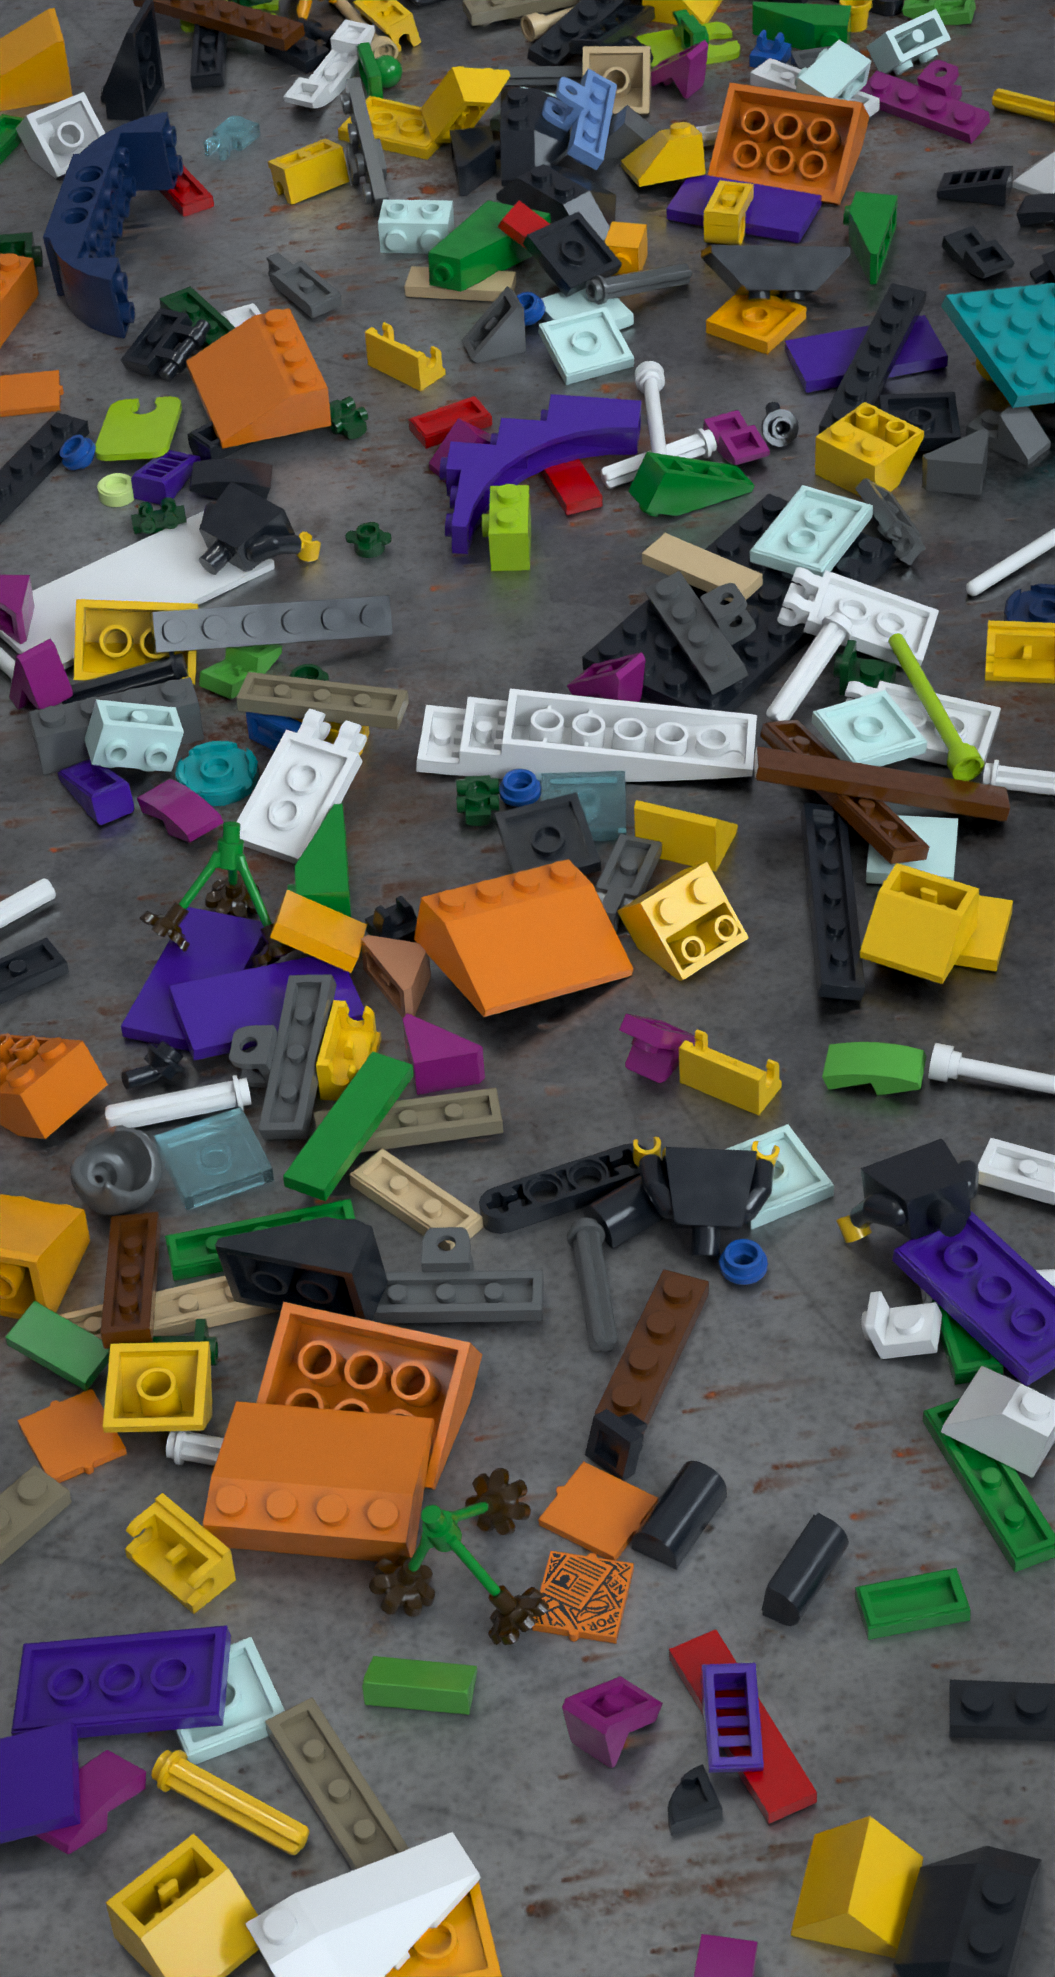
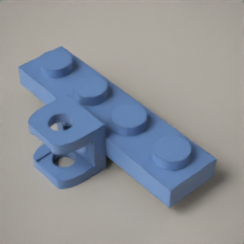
M588 68L581 79V84L566 77L560 78L555 93L558 99L547 97L543 105L542 116L548 122L566 132L572 127L567 154L573 157L579 164L587 165L597 170L604 160L617 84Z

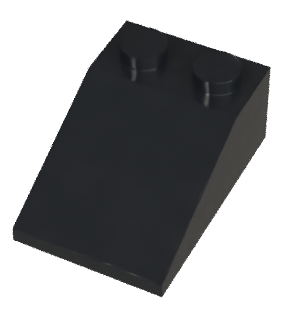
M145 0L127 30L107 81L101 89V103L106 107L107 119L133 121L149 116L165 88L153 0Z
M322 1217L218 1238L215 1244L235 1302L279 1311L282 1309L283 1302L372 1321L388 1283L373 1228L371 1225H366L356 1219L340 1220Z

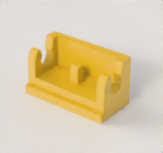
M356 0L353 2L362 18L369 25L374 23L396 44L398 52L401 51L399 38L403 34L407 36L408 41L413 47L421 43L413 14L397 0Z
M326 138L267 161L278 196L284 194L287 203L291 205L350 182L343 146Z
M386 322L382 324L383 336L378 334L377 329L373 327L365 331L367 362L369 366L419 391L424 390L446 375L445 368L442 367L440 349L431 346V358H429L425 353L417 352L409 346L395 341L393 327Z
M988 620L985 681L1055 684V623Z
M333 1000L316 1063L320 1100L337 1101L372 1051L378 1053L382 1037L381 1032L376 1031L375 1015L369 1006L364 1008L362 1015L364 1020L356 1021L349 1017L350 1010L346 1001Z
M697 1029L694 1037L695 1046L692 1042L685 1040L679 1047L680 1083L759 1116L782 1087V1080H779V1063L768 1059L766 1063L767 1072L708 1048L707 1033Z
M163 1493L156 1497L155 1503L133 1519L126 1528V1532L132 1537L139 1535L145 1529L139 1537L134 1538L125 1548L126 1557L193 1614L198 1612L236 1580L231 1550Z

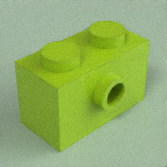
M505 484L502 486H490L489 514H482L483 537H489L491 571L530 570L531 510L529 485Z

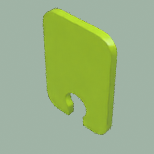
M723 22L701 24L708 31L709 41L732 38L730 27ZM673 29L642 34L636 37L640 43L650 46L653 54L651 69L660 61L683 50L681 47V37H676ZM729 41L721 45L709 44L706 65L737 59L741 54L738 41Z
M171 396L156 397V409L146 414H135L140 406L139 398L119 400L111 404L96 442V458L101 461L158 458L166 454L170 448L182 412L181 400Z

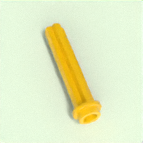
M1001 88L994 91L991 103L995 108L1055 123V102Z
M166 1750L155 1762L152 1770V1779L157 1781L158 1789L164 1792L171 1789L289 1855H296L305 1847L310 1832L306 1825L187 1761L185 1752L181 1750L174 1752Z

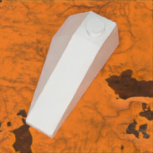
M451 1832L294 1893L245 1924L275 1977H385L393 1967L397 1971L410 1958L408 1950L428 1928H436L481 1877L456 1836Z

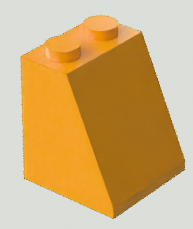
M55 8L47 9L0 38V111L59 102L73 96L64 39Z
M0 1194V1316L20 1319L34 1301L55 1313L57 1312L90 1242L84 1209L67 1204L59 1205L32 1200L24 1196L15 1197Z

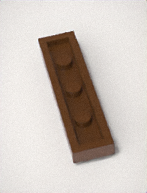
M158 1212L111 1217L101 1323V1338L104 1349L110 1348L111 1344L153 1343L161 1233Z
M663 1269L598 1404L595 1415L605 1409L610 1410L618 1417L633 1413L647 1423L648 1426L709 1295V1281Z

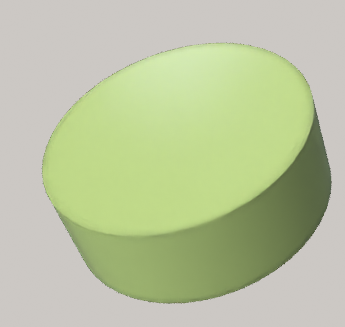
M114 473L105 476L98 482L99 500L106 506L122 507L135 500L131 476Z

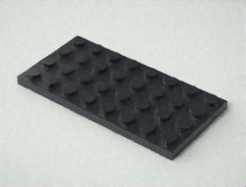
M772 494L766 495L705 549L762 574L763 585L746 600V610L754 620L756 629L744 639L731 645L745 665L748 673L747 677L712 695L649 600H646L582 657L583 670H586L592 664L642 652L646 659L642 697L660 705L734 712L815 637V635L803 632L806 625L804 623L785 626L777 621L781 608H786L782 605L790 584L795 583L792 581L793 574L750 562V550L789 501ZM860 532L831 572L870 586L898 560V557L894 554L896 547ZM690 585L700 601V596L708 593ZM722 600L720 604L727 605L731 602ZM733 621L729 627H737L742 621Z

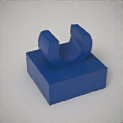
M762 30L757 37L756 46L749 55V67L757 68L769 58L786 64L791 57V43H785L784 35L780 32L774 41L767 40V32Z

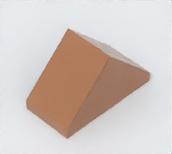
M371 935L361 938L364 971L402 1018L407 1013L415 1016L431 977L430 957L424 948L416 942Z

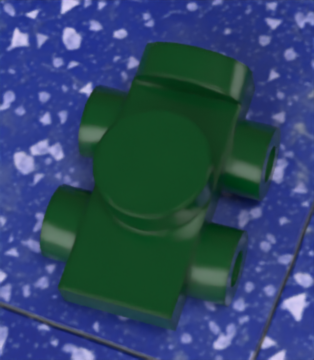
M351 396L342 399V401L337 399L329 403L330 429L334 434H344L351 440L365 434L367 431L365 421L368 420V413L364 407L361 406L356 409L355 401Z
M166 497L161 501L160 510H153L151 503L142 502L138 506V514L131 515L134 534H141L142 531L146 534H155L166 528L174 529L178 524L187 523L184 505L176 506L175 500L170 497Z
M490 775L465 776V779L456 780L457 813H465L466 823L471 826H484L491 823V812L500 811L498 795L499 778H490Z

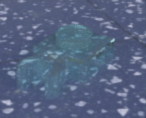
M230 116L213 130V137L205 140V156H210L218 151L219 160L224 161L230 157L232 149L242 151L260 136L259 123L246 120L241 116Z

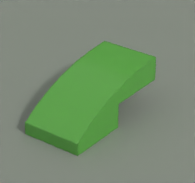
M905 0L902 11L904 16L915 19L936 9L944 25H964L972 23L976 5L975 0Z
M282 645L226 648L224 660L200 671L199 686L226 698L233 699L238 696L248 672L265 674L281 655Z
M847 1042L829 1044L822 1078L828 1089L871 1083L877 1096L921 1089L927 1056L924 1050L891 1043Z

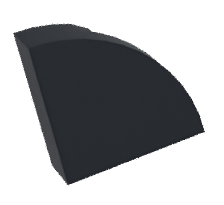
M703 1764L684 1774L681 1778V1783L676 1787L668 1804V1825L671 1836L723 1819L722 1806Z

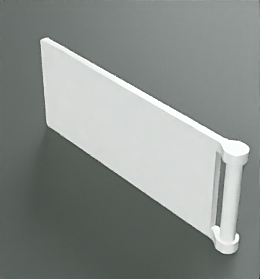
M203 511L186 519L187 523L178 524L174 529L166 528L33 590L35 607L27 641L20 645L1 630L0 637L18 654L51 639L56 646L63 667L66 669L74 665L76 599L195 603L200 605L275 568L274 560L272 558L265 560L253 570L246 572L228 562L216 575L209 573L199 562V558L208 549L199 531L204 514ZM0 647V669L12 679L15 660Z

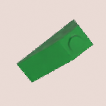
M753 2L752 34L759 36L762 30H766V38L774 41L780 32L784 35L785 43H791V47L800 50L833 46L838 40L849 44L851 37V5Z
M856 191L851 205L846 204L843 225L849 226L848 241L869 284L877 285L897 227L898 195Z
M646 452L628 492L639 503V508L648 515L658 517L660 514L679 516L750 493L755 485L736 465Z
M334 804L295 864V884H287V889L351 917L347 839L343 804Z

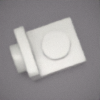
M881 1291L870 1293L868 1310L863 1312L861 1318L862 1331L866 1340L872 1341L881 1359L937 1353L942 1313L936 1302L889 1308Z

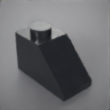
M490 126L450 130L452 164L460 197L469 195L496 174V160L501 159V146L499 138L493 139Z

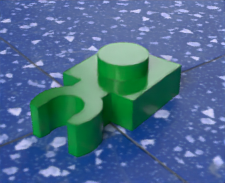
M686 9L672 12L677 22V26L673 27V32L676 37H681V47L683 50L703 40H706L709 45L708 31L705 26L698 22L694 15H689Z

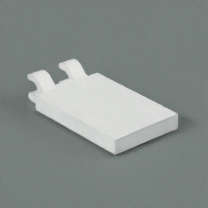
M796 567L792 581L795 583L790 584L782 605L786 608H781L777 619L779 623L785 626L804 623L806 625L803 632L817 636L823 627V618L830 616L833 612H838L846 616L853 624L851 628L852 635L849 640L857 641V651L901 666L888 643L889 638L893 634L900 633L904 636L921 666L939 610L825 570L823 577H820L805 568ZM843 640L840 645L846 646L848 640Z
M850 681L848 683L845 696L855 699L886 690L928 742L926 753L911 758L947 766L948 749L914 688L883 681L879 682L877 688L868 687L857 681ZM936 693L963 743L976 747L985 765L999 721L1001 708Z
M309 709L297 733L289 730L285 731L237 820L241 824L240 839L244 841L245 847L294 864L297 863L333 805L341 804L363 762L359 752L364 748L367 736L359 733L362 728L361 725L346 720L339 730L337 739L332 744L323 741L331 729V724L323 722L326 715Z

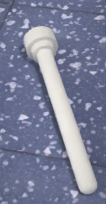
M645 361L635 370V383L638 390L645 395L651 452L667 455L659 391L665 384L664 370L657 362Z
M1055 528L969 581L966 585V592L971 596L982 593L1055 546Z
M935 1043L929 1067V1079L947 1082L948 1078L957 1079L958 1075L1055 1094L1054 1075L963 1058L962 1052L954 1051V1046Z

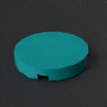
M210 741L197 745L188 751L189 756L183 761L181 757L176 766V781L193 790L211 806H225L242 800L252 793L259 779L258 761L253 752L248 748L244 751L238 748L237 743L230 741Z

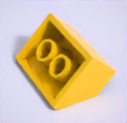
M76 599L74 680L87 681L168 658L169 653L153 654L150 613L199 609V605L195 603ZM198 650L174 652L175 655L183 654L189 673L188 677L191 678L192 684L196 685Z

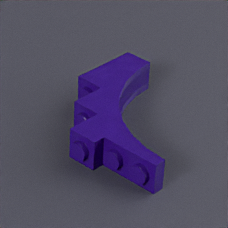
M551 394L548 410H541L540 420L501 418L499 432L491 434L490 444L451 441L448 457H441L440 480H446L447 496H450V509H454L453 514L447 513L445 520V537H452V553L468 554L474 532L482 521V514H486L489 510L490 486L518 485L526 478L548 467L576 459L603 455H637L641 432V401Z

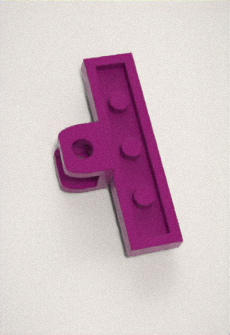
M941 60L931 62L917 77L918 85L876 71L860 90L861 92L878 97L879 110L969 144L974 142L990 122L989 111L959 101L962 97V88L960 85H954L959 76L958 67ZM940 71L946 72L942 77L935 76Z

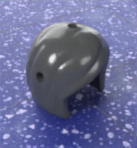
M124 1125L113 1126L95 1135L87 1143L85 1150L73 1160L70 1166L71 1183L77 1195L90 1209L102 1215H119L141 1207L154 1195L162 1177V1163L155 1145L145 1133L134 1128H127Z

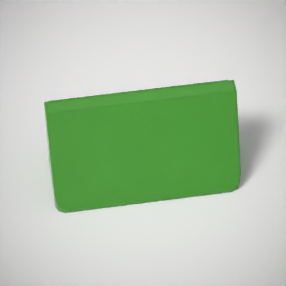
M373 1656L362 1684L365 1705L470 1715L478 1669L475 1665Z

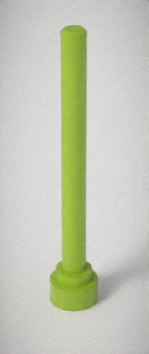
M900 633L893 634L889 638L888 643L948 749L946 763L950 772L957 780L969 781L976 778L984 769V761L977 748L968 743H963L904 636Z

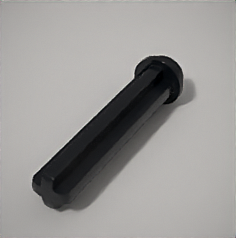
M169 652L168 658L71 685L73 695L63 701L62 704L188 677L189 673L182 653L175 655L174 652Z

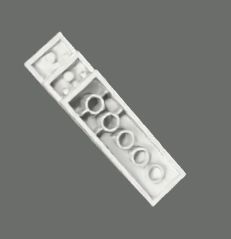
M510 689L508 701L468 697L466 709L426 705L416 772L457 776L490 775V778L503 779L505 774L512 770L526 769L534 773L539 781L645 782L747 777L753 774L757 715Z

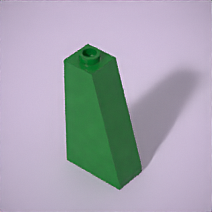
M487 200L428 252L429 285L462 292L484 281L496 272L504 271L532 257L527 249L498 228L501 220L513 208V205ZM533 210L551 224L550 213Z

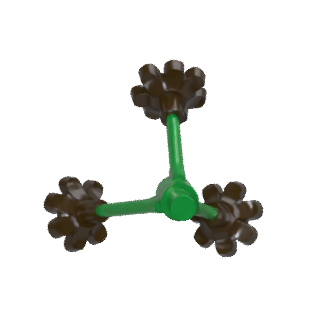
M228 821L223 823L222 838H219L217 841V851L212 853L207 865L181 899L180 903L174 902L166 915L153 914L147 910L140 917V920L147 925L153 926L152 930L159 936L165 937L168 934V937L181 950L186 952L190 943L185 940V935L182 934V928L180 927V924L189 913L186 909L216 868L228 870V877L225 881L217 880L213 883L212 892L206 895L205 905L208 908H216L215 912L247 919V911L254 915L258 914L263 928L260 930L267 945L264 946L260 954L252 957L254 967H261L265 964L271 965L279 961L281 957L297 949L270 938L274 923L271 922L260 896V889L253 880L245 854H243L244 841L240 839L241 824Z
M497 1468L491 1473L490 1478L487 1474L482 1473L473 1480L472 1484L477 1495L467 1498L464 1508L446 1511L440 1509L437 1505L426 1506L421 1513L423 1532L420 1543L412 1558L400 1555L394 1563L384 1558L374 1567L373 1571L376 1576L369 1582V1588L376 1595H386L380 1604L382 1611L393 1615L397 1612L399 1606L403 1605V1609L408 1616L416 1617L421 1614L422 1605L430 1607L435 1597V1590L428 1585L432 1580L433 1572L427 1565H422V1562L431 1548H435L440 1552L453 1551L489 1592L488 1599L496 1608L490 1616L493 1626L488 1632L493 1644L497 1645L502 1642L503 1645H511L517 1642L520 1636L518 1629L523 1633L529 1631L536 1623L533 1617L544 1615L549 1609V1604L542 1599L543 1594L535 1587H530L522 1595L518 1594L514 1597L504 1585L498 1586L462 1544V1532L457 1524L460 1521L479 1515L477 1526L482 1531L491 1532L495 1528L499 1535L507 1536L513 1534L515 1524L512 1519L527 1520L531 1513V1508L528 1504L519 1502V1499L528 1492L525 1482L517 1480L509 1484V1472L504 1468Z

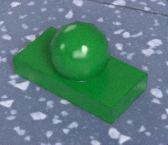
M369 42L360 43L356 46L358 69L368 97L383 98V88L394 87L401 80V64L391 55H382L375 59Z

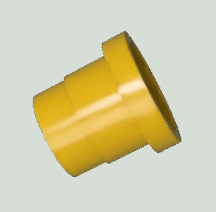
M839 0V5H851V32L864 31L867 28L872 0Z

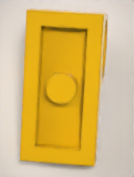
M719 181L704 210L705 243L742 245L745 233L746 211L754 197V184Z

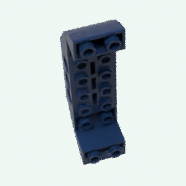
M168 112L145 116L125 123L93 141L80 154H73L43 235L57 295L65 297L68 308L77 319L103 334L125 338L129 325L135 321V306L133 302H129L127 296L128 277L126 272L121 271L119 258H115V245L118 238L122 237L124 219L129 217L131 198L136 196L137 191L174 189L178 176L183 174V159L181 155H177L175 148L177 132L175 126L170 125Z

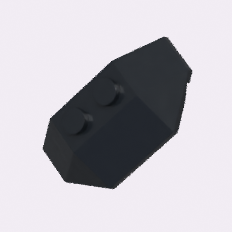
M515 87L501 90L500 146L502 186H507L515 178L542 164L556 166L567 155L570 129L566 132L551 124L542 116L543 105L547 97H556L536 88Z
M548 164L536 166L515 178L496 194V200L503 204L514 206L520 200L532 210L550 213L551 224L579 211L604 242L612 221L615 222L616 195L570 168Z
M710 245L701 250V258L736 295H748L749 301L770 300V295H783V301H804L805 295L817 291L851 254L850 247Z
M984 1846L920 1867L893 1963V1971L896 1976L1013 1977L1042 1859Z

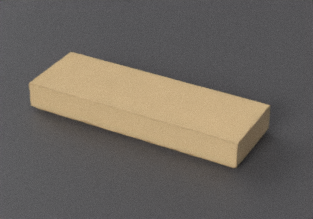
M411 266L405 283V297L495 301L507 286L514 291L516 272L498 271L484 281L459 292L429 285V267Z
M664 533L642 552L643 565L669 576L680 571L688 584L706 592H710L727 583H735L747 600L763 585L761 573L667 533ZM725 598L724 600L732 602L733 598Z
M383 1148L349 1174L352 1187L423 1236L430 1228L463 1227L467 1230L471 1239L484 1228L481 1215ZM445 1240L439 1243L438 1246L445 1251H449L455 1247V1243Z

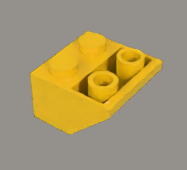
M463 66L452 67L421 107L432 141L450 143V130L474 128L510 78L509 70L465 68Z
M864 402L815 437V474L859 497L861 496L855 488L865 478L891 492L899 486L924 438V430Z
M707 862L678 872L617 910L637 948L678 981L686 979L749 938Z
M896 863L878 892L860 949V958L943 984L977 927L979 888Z
M194 1833L106 1901L114 1938L151 1977H226L259 1950L245 1924L257 1917V1912L229 1868Z

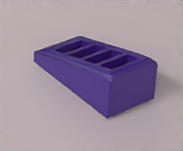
M168 450L163 456L152 459L131 477L134 499L160 505L161 501L166 497L174 499L190 478L193 462L201 461L200 456Z
M88 759L58 772L61 783L88 815L100 825L128 815L135 809L129 783L109 768L93 765L91 760Z
M756 1663L702 1665L700 1678L708 1772L763 1771ZM744 1690V1697L715 1698V1691ZM746 1708V1716L717 1717L716 1709ZM748 1727V1735L718 1736L717 1728ZM719 1747H750V1756L719 1757Z

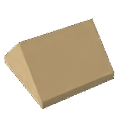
M650 46L583 47L582 77L589 68L617 84L612 115H616L626 105L639 115H649L651 100Z

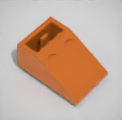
M9 1033L0 1035V1125L18 1136L46 1139L108 1085L83 1040L62 1039L60 1037L45 1038L34 1035L20 1036L10 1035Z

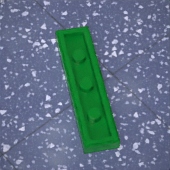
M372 1051L283 1175L284 1187L326 1201L413 1078V1065Z
M351 1199L166 1235L165 1239L173 1280L178 1281L224 1272L215 1248L218 1238L322 1217L340 1220L355 1219Z
M960 1398L924 1410V1425L1014 1573L1055 1558V1533L1015 1469L941 1432L944 1423Z

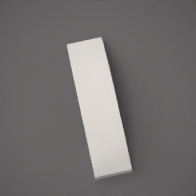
M345 19L330 38L332 50L309 79L299 77L284 95V102L314 109L323 107L333 101L346 88V79L353 78L358 71L356 46L366 42L371 44L375 33L374 26Z

